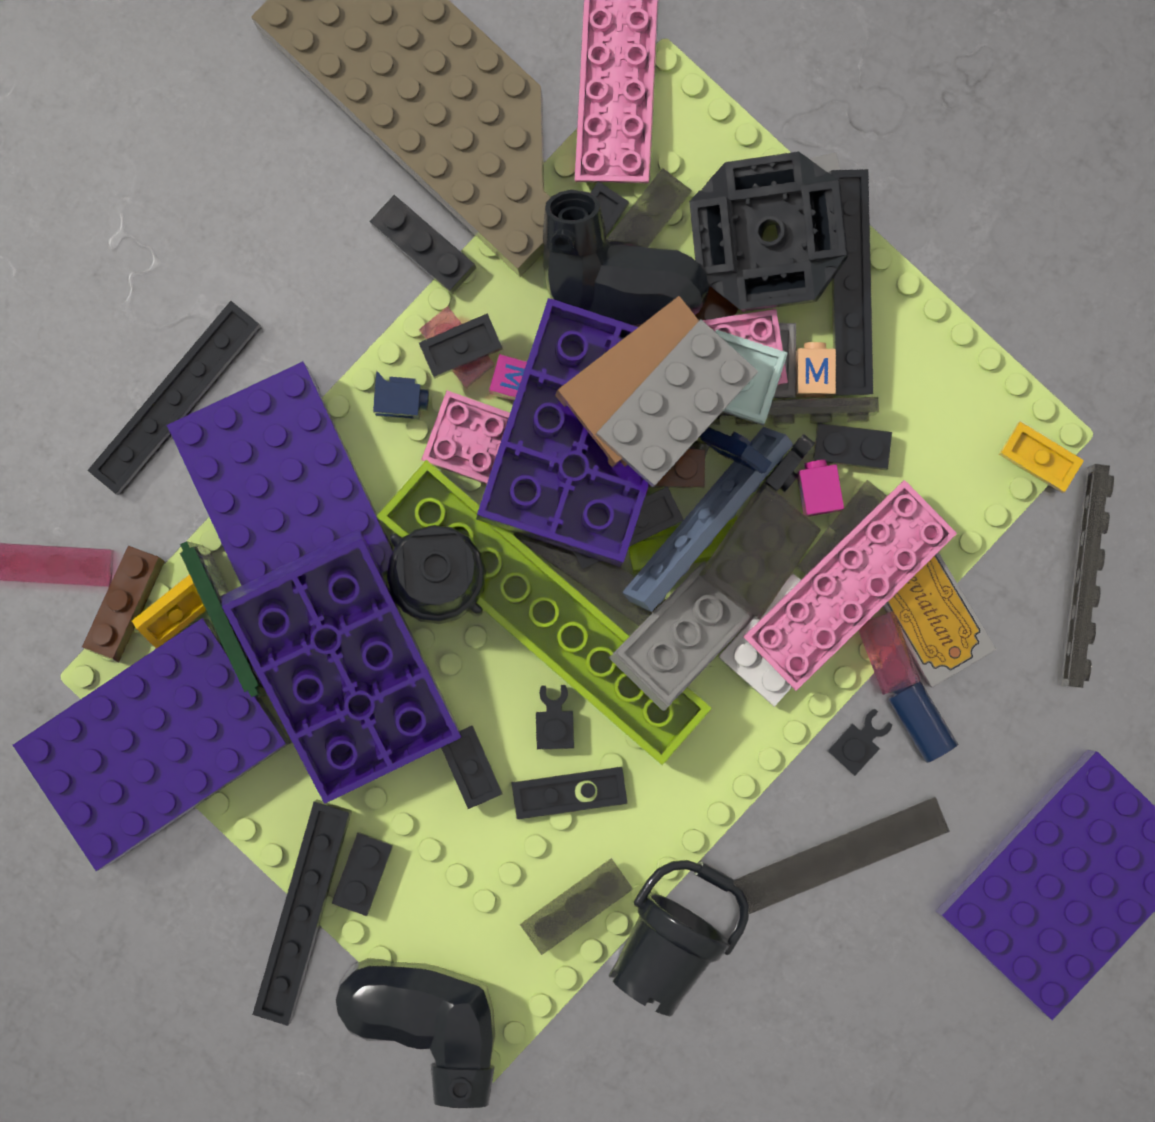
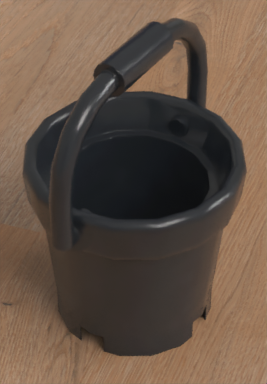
M438 525L416 529L404 537L399 536L397 533L391 534L390 540L395 548L389 558L387 581L393 599L404 613L420 622L434 624L457 620L467 612L477 617L482 615L483 609L477 601L484 591L486 568L482 553L470 537L452 527Z
M689 860L671 861L657 868L646 880L634 900V905L638 907L639 918L616 964L609 973V977L614 978L612 982L625 994L644 1006L647 1002L651 1004L655 1001L659 1002L660 1005L655 1012L669 1017L672 1016L710 963L720 960L724 954L729 955L744 933L749 920V904L743 891L733 883V878L702 861L699 863ZM686 869L693 871L696 876L725 892L730 891L736 897L739 904V920L728 941L716 928L692 911L662 895L651 892L655 884L664 875L672 871Z

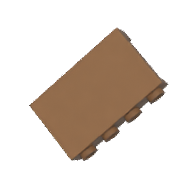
M680 296L564 384L555 394L564 407L568 406L604 451L612 467L619 462L624 467L628 464L595 434L699 322Z

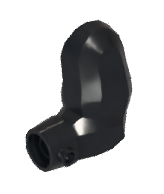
M570 189L551 196L546 202L542 239L544 242L543 267L547 290L551 299L636 327L641 326L678 296L682 298L694 315L701 310L707 301L709 283L706 273L692 257L678 250L645 248L619 241L609 242L606 239L607 234L598 198L591 193Z
M367 958L352 965L341 979L336 996L338 1015L352 1035L366 1041H395L415 1049H430L435 1059V1062L431 1064L435 1105L451 1108H480L489 1105L495 1066L491 1064L495 1041L493 1004L487 985L483 981L426 963L392 962L384 959Z

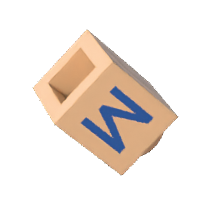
M823 342L804 343V348H798L796 351L795 398H832L836 393V349H826V343Z

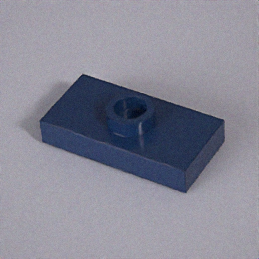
M708 427L699 436L700 440L721 456L761 474L766 473L772 464L770 460L751 446V441L737 432L733 431L731 436Z

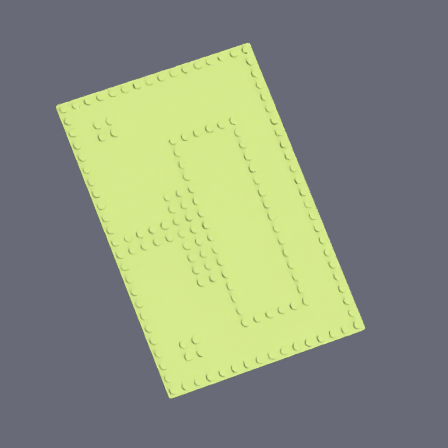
M661 39L656 44L649 183L602 182L603 185L629 201V205L606 239L609 242H626L645 248L678 250L695 260L689 201L696 193L702 190L725 162L791 152L669 39ZM577 129L544 162V191L550 197L570 189L591 193L597 184L595 182H575ZM776 225L768 226L763 233L764 241L772 242L778 238ZM871 226L873 394L837 395L832 398H773L764 425L721 412L709 425V427L731 436L733 431L737 432L749 441L763 427L786 434L793 445L803 434L815 442L818 423L892 432L887 470L837 464L844 505L843 510L804 517L797 479L785 493L779 489L772 496L759 486L737 510L736 515L744 550L743 555L705 562L756 612L765 605L791 574H795L800 580L807 575L903 480L957 533L939 551V554L958 583L1048 486L1045 482L999 455L1017 423L1021 421L1075 455L1093 437L1092 430ZM474 236L460 252L470 259L477 268L451 295L437 281L433 280L322 397L377 515L424 463L421 459L446 390L509 413L511 412L514 401L490 395L489 388L499 354L526 362L528 360L547 300L550 298L543 267V254L519 277L477 236ZM832 281L817 302L745 312L738 309L736 315L776 309L778 323H796V351L798 348H804V343L823 342L826 343V349H833ZM488 313L503 350L434 379L419 342ZM376 370L386 381H389V377L415 378L417 384H421L422 388H429L428 410H421L420 420L375 416L373 405ZM700 437L689 449L705 450V487L669 488L683 519L688 516L734 462L718 454L700 440ZM814 446L800 461L794 470L795 473L799 470H805L804 463L813 461ZM434 466L480 506L487 484ZM649 487L646 496L663 488ZM209 517L187 541L203 545L204 549L210 551L229 592L240 587L241 584ZM380 520L391 543L390 536L395 532ZM682 521L673 526H679L682 523ZM509 531L629 636L702 563H693L687 573L666 594L664 600L651 612L631 603L622 593L638 574H633L629 550L621 567L599 561L581 570L573 551ZM181 547L162 566L143 611L189 575L180 555V552L183 551ZM386 574V575H384L383 577H384V579H385V581H386V583H387V585H388L387 574ZM399 607L457 723L459 731L472 725L474 726L503 794L468 809L444 753L439 748L328 802L350 809L352 813L319 925L358 962L367 958H375L392 962L426 963L483 981L488 987L494 1009L495 1041L491 1057V1064L495 1066L493 1083L630 936L639 918L638 907L634 905V900L654 871L671 861L689 860L698 863L901 645L903 640L882 607L797 691L791 688L775 707L718 657L724 651L723 649L688 686L712 709L667 761L661 765L484 610L479 617L467 612L457 620L434 624L420 622L404 613ZM207 611L201 614L183 630H185L201 618L209 619V621L212 624V621ZM135 627L119 663L84 649L61 673V680L82 699L156 648ZM546 685V694L549 699L557 700L561 696V685H566L568 696L562 704V711H573L574 748L537 750L536 712H546V705L541 701L539 694L541 686ZM266 695L261 696V699L291 743L195 808L287 894L313 802L316 799L321 801L322 799L269 696ZM615 767L623 768L628 804L516 819L511 782ZM589 780L581 781L575 788V795L581 802L593 801L597 796V787ZM585 783H591L595 787V794L590 798H586L581 794V787ZM357 832L394 844L368 916L332 904ZM675 870L664 875L655 884L651 892L666 897L690 870Z

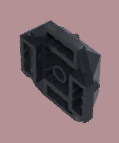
M799 151L725 162L702 190H699L689 201L695 261L706 273L709 286L742 312L817 302L848 258L840 182ZM770 225H779L781 228L779 237L772 242L764 241L763 233L765 229Z

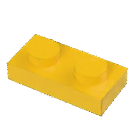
M1021 421L1017 423L999 453L1000 456L1061 493L1067 490L1084 462L1080 457Z
M189 574L134 618L132 622L136 629L157 649L203 614L206 608Z

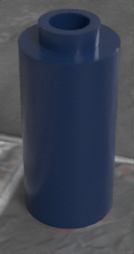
M909 677L891 688L894 695L889 697L888 700L926 763L934 761L959 745L920 680L913 683Z

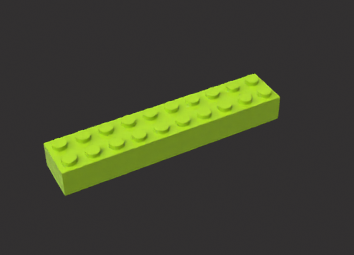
M425 460L377 517L401 537L409 535L416 529L431 525L452 527L470 537L482 553L486 568L484 591L477 601L482 609L657 762L663 765L712 708L687 687L666 710L662 711L609 659L630 636L508 530L476 520L479 505L428 460Z

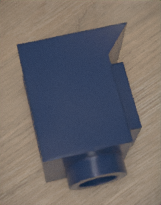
M376 370L373 405L375 416L420 420L421 410H428L429 388H422L421 384H417L415 378L389 377V381H386Z

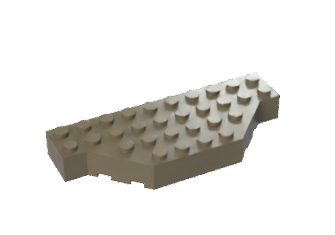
M267 0L251 16L257 29L519 277L544 253V242L542 240L546 202L551 197L544 191L543 97L541 86L451 1Z

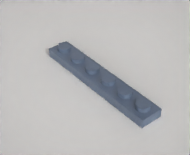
M763 427L751 440V446L772 462L767 472L761 474L733 462L622 592L631 603L652 612L664 600L666 594L687 573L693 562L713 542V539L720 530L736 515L737 510L748 497L759 488L760 483L770 471L782 461L784 455L793 446V443L786 434Z

